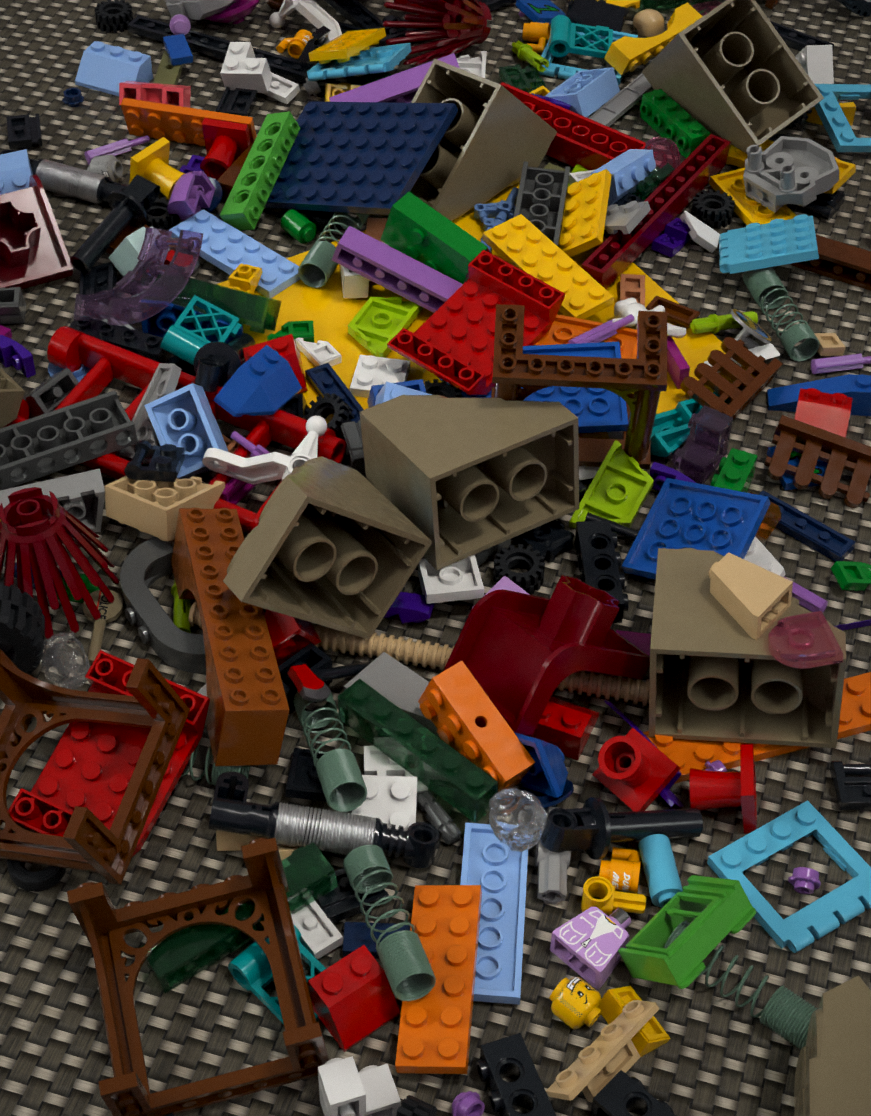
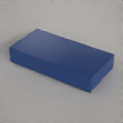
M184 34L163 37V43L172 66L193 62V55Z

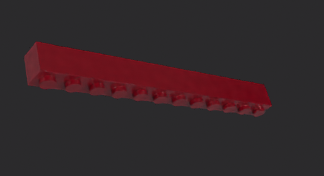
M710 134L645 200L648 201L651 210L630 234H623L622 230H618L616 234H611L581 264V268L607 290L665 229L666 224L671 222L693 200V197L709 183L710 176L717 175L726 165L731 142Z

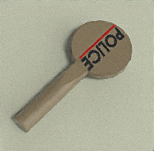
M100 590L90 593L101 614L98 620L92 617L85 602L82 604L85 617L94 623L86 662L89 667H91L101 650L106 623L116 620L124 609L121 596L113 590H110L114 596L113 603H110Z

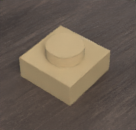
M814 333L820 343L817 350L820 356H843L846 347L836 333Z

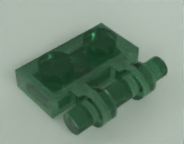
M520 65L499 67V76L502 82L530 93L542 85L546 86L543 79L539 78L538 70L532 65L526 66L525 69H522Z
M669 163L661 169L656 167L648 177H645L644 180L638 183L636 192L632 194L646 200L675 169Z

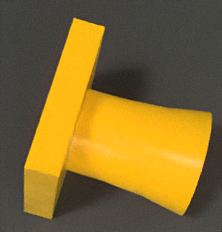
M162 137L132 156L130 160V183L136 175H140L160 186V192L168 200L171 197L174 184L185 174L169 165L170 141Z

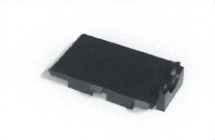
M569 0L566 16L570 19L571 23L595 27L596 25L613 29V31L621 32L628 9L606 3V0Z
M555 519L513 537L511 540L518 544H523L525 549L527 546L533 547L532 552L537 549L540 552V556L547 557V562L549 563L555 560L556 555L562 549L567 551L573 548L575 534L569 530L566 531L564 524Z

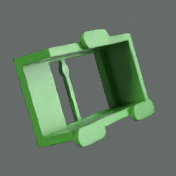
M691 875L687 880L689 885L683 886V891L677 892L625 945L626 948L618 950L632 978L675 985L679 989L688 987L705 969L706 966L702 961L729 932L731 934L738 933L756 915V910L752 907L739 880ZM687 921L691 923L667 949L664 948L668 938L681 922Z

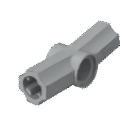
M549 807L544 811H540L538 818V838L535 850V866L538 867L537 898L548 904L565 901L567 896V869L570 864L571 851L552 852L541 843V835L548 814L551 810L558 807Z

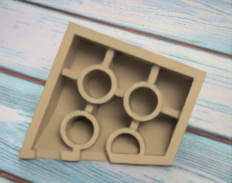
M125 476L104 486L106 516L117 520L121 524L134 527L140 532L158 537L162 541H172L175 539L179 508L214 509L215 503L219 500L225 488V482L216 480L211 485L202 483V478L195 476L189 479L176 478L175 482L133 480Z

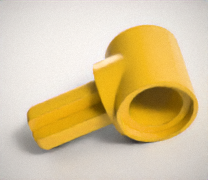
M595 876L589 878L584 883L581 910L584 912L590 907H597L608 916L612 914L613 910L621 908L625 912L643 914L646 908V896L615 891V885H612L609 880L604 877Z

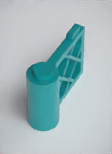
M557 15L551 20L549 51L555 57H564L568 53L604 58L613 43V29H609V27L571 23L570 19L565 15ZM577 32H583L585 35L581 36ZM598 35L607 36V37L604 38V39H601ZM592 39L595 43L591 44L587 40ZM581 43L585 47H579L575 45ZM598 47H602V48H604L606 51H604V50H599Z
M194 295L175 324L171 325L166 332L160 348L194 365V358L198 350L211 342L205 336L215 334L218 342L223 343L227 341L230 335L235 338L242 326L238 323L240 318ZM194 306L202 308L206 314L196 315L193 309ZM222 319L230 323V325L219 327L216 320ZM210 321L212 328L202 329L199 322ZM193 322L196 330H188L181 325Z
M294 925L301 958L310 966V976H306L308 983V980L314 977V971L319 974L326 968L301 944V933ZM254 942L228 964V968L238 984L246 990H251L283 1023L278 997H270L263 989L269 983L274 982L270 963L260 946ZM314 1012L315 1018H316V1022H317V1021L319 1020V1017H318V1016L316 1015V1013Z

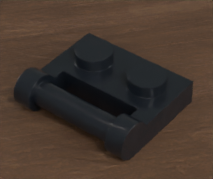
M837 191L833 194L821 193L816 195V200L804 207L796 204L786 205L792 208L796 206L822 215L823 219L830 220L844 203L845 194Z
M140 440L134 448V457L132 461L128 462L124 472L129 479L175 482L185 458V448L176 447L172 444L152 446L148 441ZM145 459H151L148 467L142 466Z
M831 761L830 775L834 781L839 810H871V777H846L871 776V764H843L842 761Z

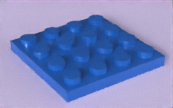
M619 342L523 346V354L621 358ZM551 386L538 390L523 400L560 402L578 417V433L627 431L628 415L626 401L619 395L603 388Z
M666 478L621 567L624 573L656 580L658 548L711 550L722 556L729 552L744 559L771 504L767 496Z

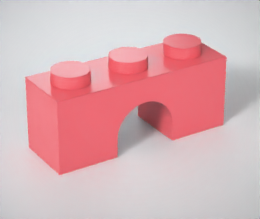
M135 81L119 83V105H121L123 98L190 108L191 86Z

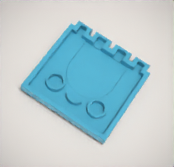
M410 43L372 47L368 50L360 51V55L350 57L349 61L338 63L337 60H332L326 64H319L318 62L307 71L308 81L392 71L412 51Z
M797 215L794 219L789 220L774 219L770 223L761 225L759 223H751L744 228L727 230L728 232L721 233L719 237V266L722 273L730 272V274L819 259L813 215Z

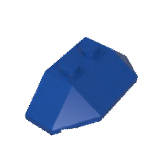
M266 345L236 370L213 401L234 417H242L243 414L251 416L274 415L296 396L302 387L288 361L279 355L277 351Z

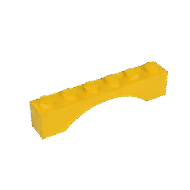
M687 2L674 10L667 23V30L665 32L647 38L624 36L611 44L604 59L621 75L628 71L633 72L639 65H645L652 58L656 57L678 33L703 16Z

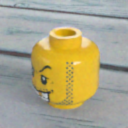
M565 977L549 997L552 1001V1013L573 1030L581 1028L584 1024L590 1028L602 1013V1010L598 1008L601 1002L600 993L580 977H574L570 980Z

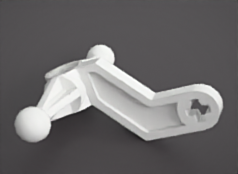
M284 0L279 12L272 13L269 18V23L272 27L281 28L285 24V17L294 10H297L317 29L325 26L331 30L329 34L324 36L326 38L324 44L342 35L339 23L314 0Z
M315 415L310 417L305 426L308 434L291 456L272 452L244 458L221 449L209 448L206 450L202 462L210 470L253 485L278 479L283 480L292 473L295 467L302 466L309 459L317 458L318 437L323 436L327 431V422L321 416Z

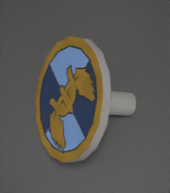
M736 309L730 312L732 317L743 327L734 338L736 341L742 340L745 343L744 346L748 349L761 346L749 337L751 334L764 343L769 344L771 342L770 336L751 318Z

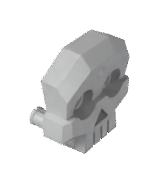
M238 0L164 1L171 17L182 14L191 22L194 19L201 20L220 13Z
M780 136L763 152L759 145H750L746 149L747 159H745L743 174L746 196L755 199L756 202L761 203L764 207H768L774 213L786 204H796L804 207L816 200V195L829 191L839 181V168L833 152L809 138Z

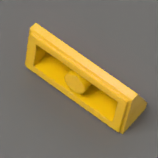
M631 986L607 990L601 998L598 1008L602 1010L601 1015L610 1024L623 1012V1007L633 1000H642ZM653 1016L631 1040L640 1057L667 1043L671 1038Z

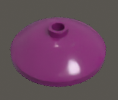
M238 0L224 11L205 19L217 23H241L244 21V17L255 9L260 0Z

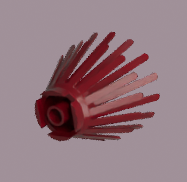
M408 0L410 3L430 9L392 2L384 3L385 8L421 14H406L404 16L405 20L419 22L384 21V27L433 28L432 30L406 32V37L387 39L386 44L392 45L445 38L411 47L412 51L408 55L445 46L406 60L403 65L416 62V66L435 57L439 59L453 53L457 54L472 44H482L487 39L491 27H486L487 20H492L490 9L485 3L478 2L477 0Z
M32 487L10 494L8 496L10 503L5 508H3L2 503L0 505V580L6 552L4 585L10 587L14 583L16 557L18 588L21 590V593L26 592L33 598L32 568L38 603L45 616V637L47 639L54 637L47 597L51 609L57 610L59 602L55 588L70 629L73 633H77L79 625L58 567L74 599L78 601L83 598L95 620L100 619L101 614L65 547L91 584L97 586L110 603H113L114 596L79 548L82 547L110 580L119 585L118 578L108 568V566L112 568L115 566L97 547L104 552H108V549L97 539L99 536L58 503L54 493L50 492V496L43 495L41 488Z

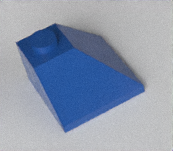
M515 733L536 762L520 781L522 787L556 798L561 796L568 776L563 752L558 746Z

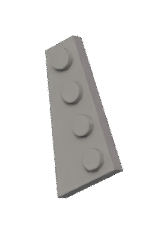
M631 201L626 205L618 206L617 204H612L608 206L604 230L608 234H616L618 230H622L623 234H630L651 210L648 201L639 203Z
M159 363L132 419L135 424L138 440L148 441L152 446H158L159 441L144 405L175 391L182 370L175 364ZM136 444L118 450L115 455L132 461ZM145 459L143 464H150L151 459Z

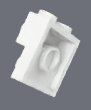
M475 554L439 570H436L426 559H421L419 562L418 577L422 594L425 595L427 604L472 600L484 596V586Z

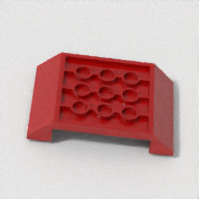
M483 250L468 264L469 279L414 333L403 328L387 343L388 348L469 395H487L492 390V387H495V383H492L496 304L525 305L523 346H534L550 330L565 298V293Z
M100 650L85 675V678L91 684L88 692L133 696L126 688V684L134 665ZM167 679L165 680L184 701L190 711L133 856L143 847L188 764L192 753L200 742L210 703L208 697ZM95 722L69 723L31 792L23 788L18 792L9 808L14 822L37 833L63 837L75 806L88 808L110 830L151 729Z

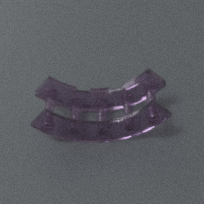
M146 227L143 245L137 257L139 261L133 271H129L110 290L86 295L76 294L74 320L96 321L108 318L107 324L126 325L144 321L165 309L180 294L193 273L201 250L203 233L180 230L179 238H171L172 231ZM169 248H176L170 264L164 265ZM158 275H162V276L155 282V280L157 279Z

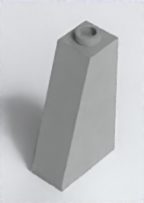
M383 652L344 685V706L348 709L443 743L438 735V729L431 719H427L422 714L418 702L429 682L387 653Z

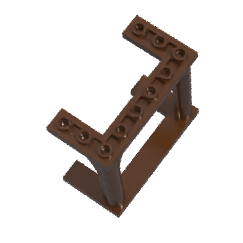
M496 304L492 383H495V387H492L491 398H502L505 401H523L532 393L551 386L603 388L609 390L626 401L628 415L627 431H623V440L579 437V466L600 467L614 441L617 440L622 444V449L629 457L633 456L639 463L641 469L649 470L651 435L660 392L667 389V312H638L637 359L523 354L525 305Z
M0 649V699L5 703L0 715V826L3 822L5 823L4 829L0 830V858L100 873L109 883L121 885L190 711L188 706L149 659L137 658L126 684V688L133 696L72 690L44 682L19 670ZM44 714H46L48 718L52 717L51 720L46 722ZM32 717H35L37 719L36 728L31 732H26ZM73 722H95L151 729L110 830L88 808L75 806L63 837L27 831L18 826L12 819L6 801L7 785L11 772L24 751L43 734L56 727Z
M258 838L252 840L248 845L241 846L244 862L249 874L247 876L233 875L226 878L224 882L212 885L199 884L192 887L189 891L164 893L157 899L146 902L133 901L120 909L115 910L102 882L83 883L76 889L67 891L69 905L91 944L114 1075L113 1078L101 1080L98 1083L100 1095L113 1116H165L172 1112L175 1115L318 1076V1066L324 1065L329 1061L319 1022H316L286 895L290 891L276 838ZM254 902L255 910L251 917L244 921L237 920L235 915L238 907L241 904ZM229 908L227 914L217 915L215 911ZM192 917H193V919L190 920V921H186V920H185V919H188V918H192ZM260 921L264 930L256 931L253 929V926ZM217 924L243 932L260 946L270 963L285 1031L282 1033L289 1057L151 1094L134 1001L136 981L143 963L152 950L164 939L191 926ZM163 925L162 930L155 933L149 929ZM141 932L146 936L147 942L141 948L130 947L125 943L126 934ZM124 953L129 957H135L134 963L126 966L127 958H122L121 954Z

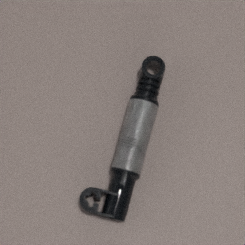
M4 150L0 153V155L15 152L17 150ZM29 158L33 175L36 174L39 177L44 190L98 205L108 204V196L112 191H124L129 186L112 181L106 175L47 159L34 160Z
M224 772L217 778L208 829L267 839L276 838L277 845L286 844L287 846L290 845V847H303V849L310 847V849L314 848V850L338 852V854L345 855L359 846L371 844L382 848L383 852H386V857H391L392 853H394V858H399V855H402V859L408 865L415 868H426L433 863L440 835L439 831L431 824L417 822L407 827L406 830L401 825H399L398 829H395L396 825L391 824L390 828H387V823H383L380 818H372L371 816H359V814L353 815L352 813H340L333 810L327 811V809H322L321 812L320 808L318 812L317 808H314L313 812V807L295 806L288 803L282 804L281 802H274L272 805L247 802L249 780L246 776L238 772Z

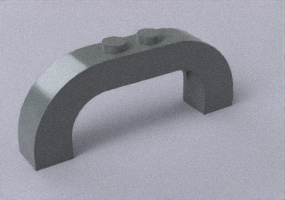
M158 537L150 538L132 550L121 568L120 583L126 617L131 625L136 624L142 641L145 644L149 643L164 662L182 671L206 674L203 634L187 633L176 627L149 590V587L156 580L173 573L171 564L172 546L169 542L162 541Z

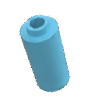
M653 834L642 839L638 843V849L651 901L655 906L663 908L677 892H682L683 889L669 838L663 834Z

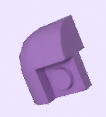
M192 171L183 174L174 184L167 206L168 213L177 214L183 222L199 212L201 208H210L215 187L203 171Z

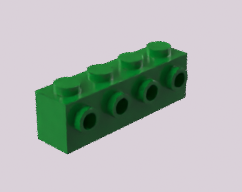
M662 89L653 90L642 95L640 117L683 157L687 158L711 134Z
M731 448L728 457H722L718 469L719 475L714 474L710 486L747 493L754 477L758 455Z

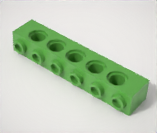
M290 111L267 114L220 213V217L224 222L239 231L255 229L299 133L300 127Z

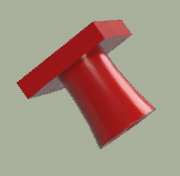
M204 118L202 130L207 155L202 160L200 169L204 170L207 177L218 180L233 164V161L251 144L248 124Z
M632 727L626 736L612 737L602 745L598 755L599 767L592 775L633 811H645L681 768Z
M740 744V772L707 771L690 768L689 789L691 808H697L701 811L713 808L742 807L744 834H749L757 829L756 774L753 744Z

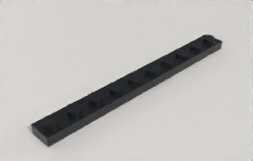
M138 15L127 25L128 32L137 34L140 37L151 38L158 42H163V37L175 35L171 32L169 23ZM193 30L184 35L192 52H199L225 60L229 44L232 42ZM253 48L256 58H267L272 73L303 84L306 83L305 78H308L307 71L315 66Z

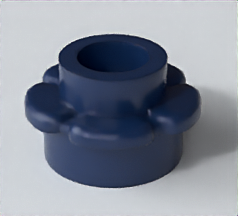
M68 88L64 91L62 101L69 107H78L84 101V96H82L80 89Z

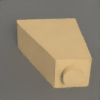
M729 552L710 568V593L747 634L755 640L791 606L793 581Z

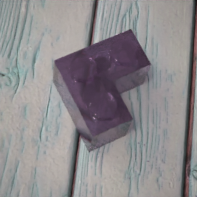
M705 405L697 414L694 413L688 423L690 434L685 445L682 448H678L673 455L674 469L688 476L696 483L704 484L718 468L722 457L727 456L733 417Z

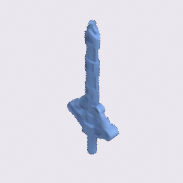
M514 187L506 201L501 200V202L478 203L474 205V217L480 219L485 231L514 218L516 207L514 202L519 188ZM481 238V243L486 245L489 251L491 252L492 248L488 246Z

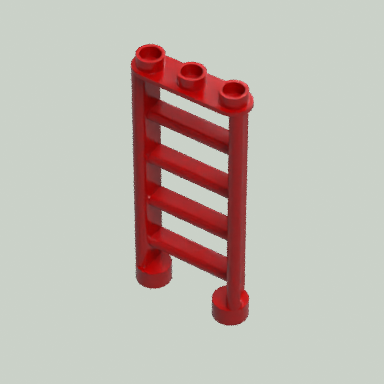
M60 327L55 331L48 345L47 356L49 362L63 369L68 368L71 372L79 370L81 364L91 368V370L54 410L98 396L111 380L116 378L143 389L125 410L132 421L159 362L70 327ZM181 371L175 391L195 383V376ZM223 387L218 388L215 392L205 391L216 421L220 419L250 431L246 439L255 446L259 444L266 448L273 440L296 449L308 434L305 427L306 419L280 409L274 415L251 416L243 414L242 417H234L213 401ZM22 400L17 418L4 427L29 419L30 411L27 401ZM327 428L325 434L318 437L317 457L322 456L341 463L346 450V442L336 437L335 431ZM239 445L233 453L244 458L251 457V452L242 445ZM117 451L80 464L94 470L100 469L102 473L120 479L126 476L124 470L130 461L116 456ZM217 472L208 484L213 485L216 480L226 484L232 477ZM274 491L257 513L221 498L215 503L213 509H237L242 531L249 534L258 526L261 512Z

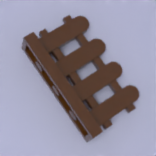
M726 337L721 343V349L726 354L719 350L711 351L707 359L712 367L705 363L697 365L694 374L699 379L698 381L693 377L687 376L680 385L681 389L686 393L685 397L687 399L693 398L707 409L706 414L709 416L713 414L718 418L712 427L720 433L773 380L783 364L774 358L767 365L764 362V357L761 355L757 357L744 347L745 343L742 340L736 341L732 337ZM731 358H733L735 361L741 364L744 368H746V370H744L738 364L732 361ZM718 371H720L723 375H725L727 378H729V379L733 382V384L730 383V382H729L727 379H725L723 376H721V375L718 373ZM706 384V385H707L708 387H710L713 391H715L717 394H719L720 397L716 396L713 392H711L709 389H707L704 385Z
M781 416L771 442L776 445L772 458L767 456L764 463L765 466L769 467L767 474L771 479L780 480L784 473L793 475L794 486L801 490L806 489L810 482L820 485L819 494L825 499L832 498L836 491L846 495L844 499L845 504L850 508H857L862 501H868L870 493L865 492L869 478L871 479L870 446L787 416ZM792 451L802 454L798 467L788 464ZM817 460L827 463L823 476L814 473ZM843 469L853 472L849 486L839 482Z

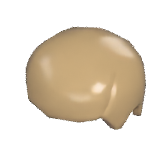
M654 9L642 10L633 18V29H637L640 36H657L664 32V17Z

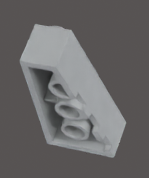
M100 469L0 490V505L2 503L3 508L10 503L8 499L10 494L24 488H41L43 495L48 496L52 492L63 508L92 531L101 532L105 489Z

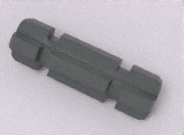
M430 791L419 794L417 796L418 807L422 812H426L425 816L439 831V834L442 833L441 837L445 843L452 845L461 839V831L456 824L451 823L453 820L440 803L435 802L437 799Z

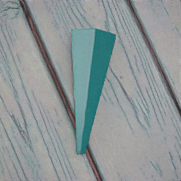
M693 398L679 402L673 410L656 414L651 435L650 455L669 456L714 415L709 416L706 414L707 409Z

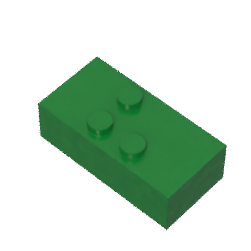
M407 192L392 205L381 240L390 247L462 284L469 279L468 264L483 250L487 251L488 248L411 192Z

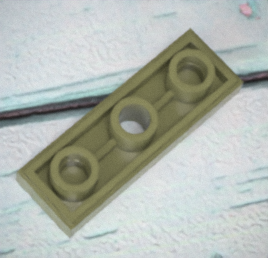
M166 49L164 50L153 83L177 85L184 64L172 66Z

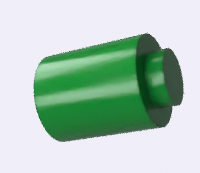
M297 210L287 211L281 219V228L301 244H306L314 239L317 230L316 225Z

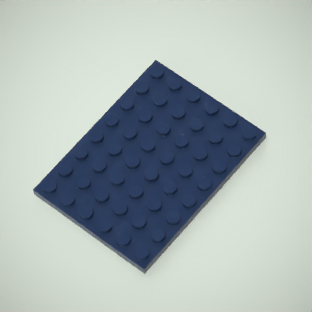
M309 101L296 120L300 127L299 133L264 208L389 215L392 205L407 192L411 191L459 111L455 103Z

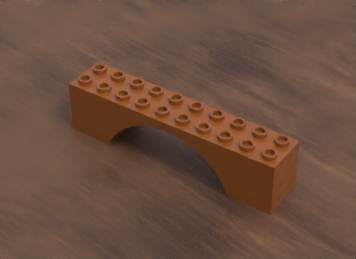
M179 508L171 564L179 599H196L200 613L205 646L207 697L210 699L205 722L215 766L278 764L289 706L264 611L261 607L241 602L223 582L232 558L245 540L237 509Z

